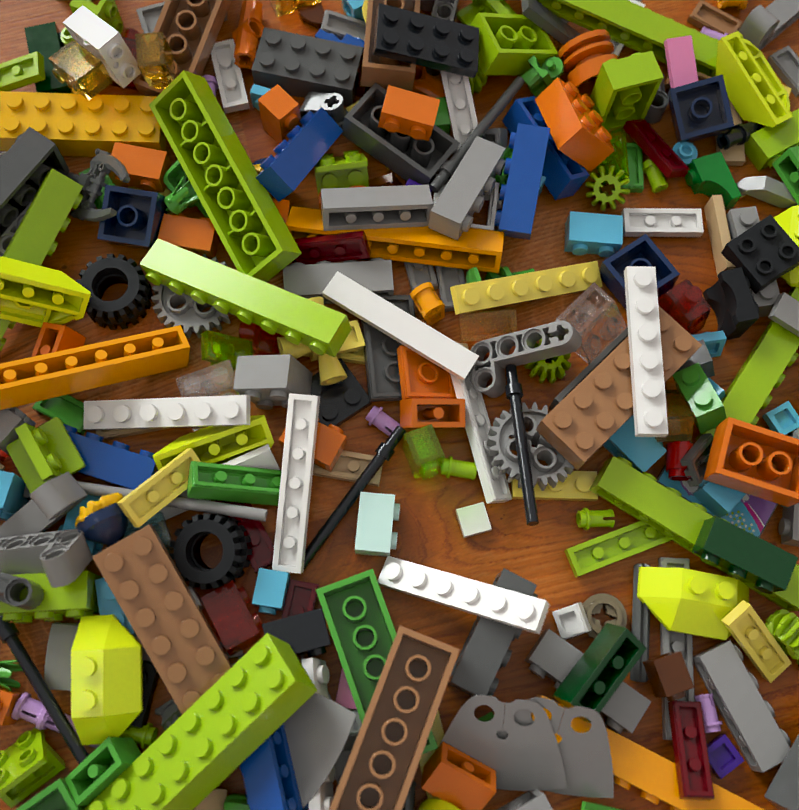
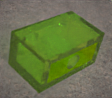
M432 424L404 434L402 449L414 479L422 476V479L425 480L436 476L438 470L442 467L445 455Z

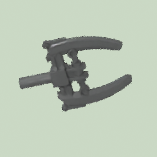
M98 148L95 150L96 156L90 161L91 168L88 173L78 175L69 172L66 175L83 186L80 194L83 195L82 201L76 210L74 209V211L70 212L71 217L82 221L99 222L116 216L117 212L112 208L95 209L96 204L94 202L99 196L102 197L101 189L106 186V183H104L106 174H109L112 170L122 182L129 183L131 180L121 161L111 156V153Z

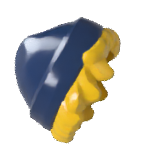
M116 492L102 496L98 501L90 500L87 503V508L81 506L79 508V516L74 523L78 532L81 533L83 531L86 540L105 546H112L121 541L128 527V518L117 504V502L124 498L123 495Z

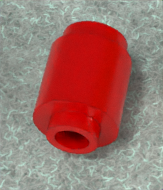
M674 438L672 442L666 444V472L670 480L688 481L691 476H685L684 473L688 466H682L680 462L694 445L690 443L688 438Z

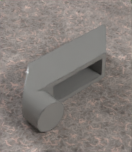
M768 176L746 177L736 183L742 195L740 198L749 195L779 208L798 206L786 185Z

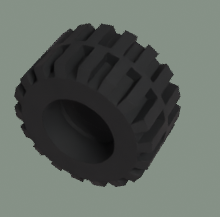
M107 254V258L103 259L102 256L96 257L97 261L95 263L88 262L86 264L88 269L80 271L79 275L82 279L76 280V282L91 292L86 308L89 317L101 327L105 328L108 325L110 330H116L117 326L127 329V324L132 323L136 325L139 323L137 320L139 317L144 319L147 315L145 309L151 308L152 303L149 299H151L153 293L141 267L137 266L133 259L127 260L126 256L121 254L117 258L114 254ZM118 283L128 285L127 291L119 299L114 301L102 300L104 292L110 286Z
M219 514L192 516V520H185L181 523L183 529H176L174 535L177 539L170 542V547L174 548V553L169 555L172 560H175V565L178 571L181 572L184 581H189L188 586L193 588L200 587L202 590L220 588L236 582V578H241L245 572L242 569L249 567L251 562L247 560V555H252V548H247V543L251 542V538L244 535V532L247 530L243 525H237L238 520ZM210 533L219 538L223 547L222 559L214 569L208 567L200 555L202 541Z

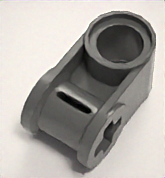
M313 91L307 93L300 108V116L302 118L310 110L314 114L323 107L339 127L342 128L344 117L348 114V111L344 109V100L339 93H318Z

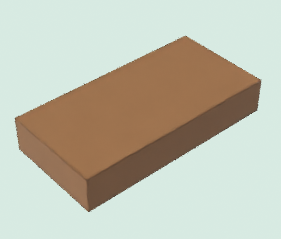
M703 0L699 1L687 20L688 23L701 30L705 26L721 34L726 32L728 35L739 31L743 24L742 21Z

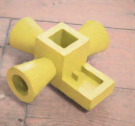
M323 297L308 298V300L324 306ZM358 320L349 321L352 330L337 355L364 349L365 342ZM285 337L277 338L280 355L291 354L295 359L309 354L311 361L318 360L320 385L335 384L348 377L337 356L319 355L313 352L309 346L302 343L295 345Z

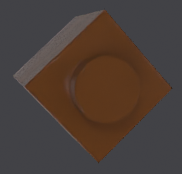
M681 651L668 652L642 662L655 697H666L668 701H674L685 697L684 691L694 688Z

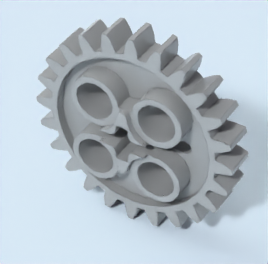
M214 256V257L211 259V260H213V261L219 263L218 260H217V257ZM163 284L152 287L155 293L151 297L155 305L153 310L161 324L164 323L166 328L181 325L187 338H190L192 333L195 332L199 339L202 336V331H206L209 336H212V328L216 327L218 330H222L220 324L222 321L228 324L231 323L228 314L220 313L210 304L205 303L201 305L189 295L184 293L178 295ZM185 304L182 308L176 309L178 305ZM212 307L209 311L202 312L205 308Z
M523 402L522 409L525 428L528 430L526 437L533 485L535 487L538 484L540 489L544 491L547 482L552 488L557 485L558 480L564 482L568 476L567 474L570 475L574 467L536 431L540 421L548 414V405H545L542 410H538L537 404L534 402L531 409H528L525 402ZM510 408L509 413L503 410L500 418L496 417L493 426L490 427L488 432L490 437H488L486 445L490 446L487 455L495 456L491 463L492 466H501L498 473L499 476L505 473L509 474L507 482L510 483L517 479L518 488H521L518 457L510 451H517ZM538 460L545 461L548 466L540 464Z

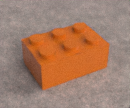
M557 77L535 99L547 127L550 128V133L557 149L590 172L615 151L610 142L612 136L602 126V117L593 109L595 103L587 94L582 96L570 81L565 83Z
M728 417L716 426L703 480L786 507L799 503V439Z

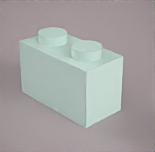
M360 492L355 554L387 557L390 556V549L396 550L398 532H392L393 521H399L400 504L395 503V495Z

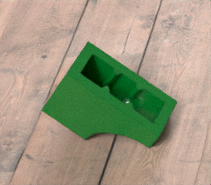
M721 151L692 159L688 166L690 170L686 174L685 180L687 185L691 186L693 193H701L709 197L721 195L725 210L732 209L742 195Z

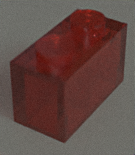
M231 581L201 597L230 657L262 639L259 632L263 629L262 622L256 612L250 614L246 604L251 601L243 586L237 588L234 581Z

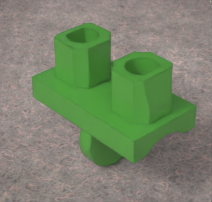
M533 55L528 60L531 68L521 77L528 85L532 94L537 98L553 80L563 74L564 64L558 57H550L544 61L541 67Z

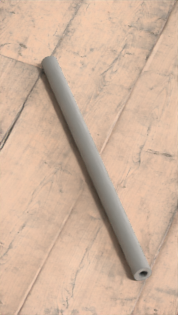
M77 481L87 495L102 497L118 492L125 497L134 490ZM180 496L166 505V507L266 521L268 513L267 509Z

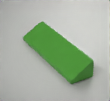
M191 461L187 497L278 506L281 470Z

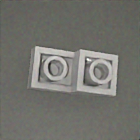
M52 623L44 671V680L49 689L71 691V649L79 623Z

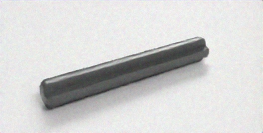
M638 563L634 565L632 634L647 649L631 669L630 679L634 682H647L648 676L642 662L649 659L650 610L645 603L638 599L637 587L639 567L651 566Z

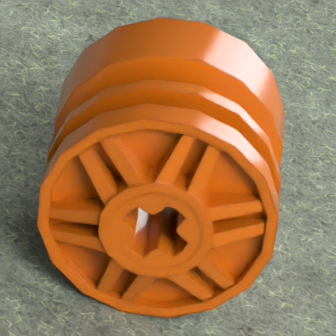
M596 29L578 35L563 45L558 52V57L564 64V71L569 73L567 81H570L582 96L584 94L591 95L602 63L610 59H618V56L612 54L614 45L610 42L609 32L605 29Z

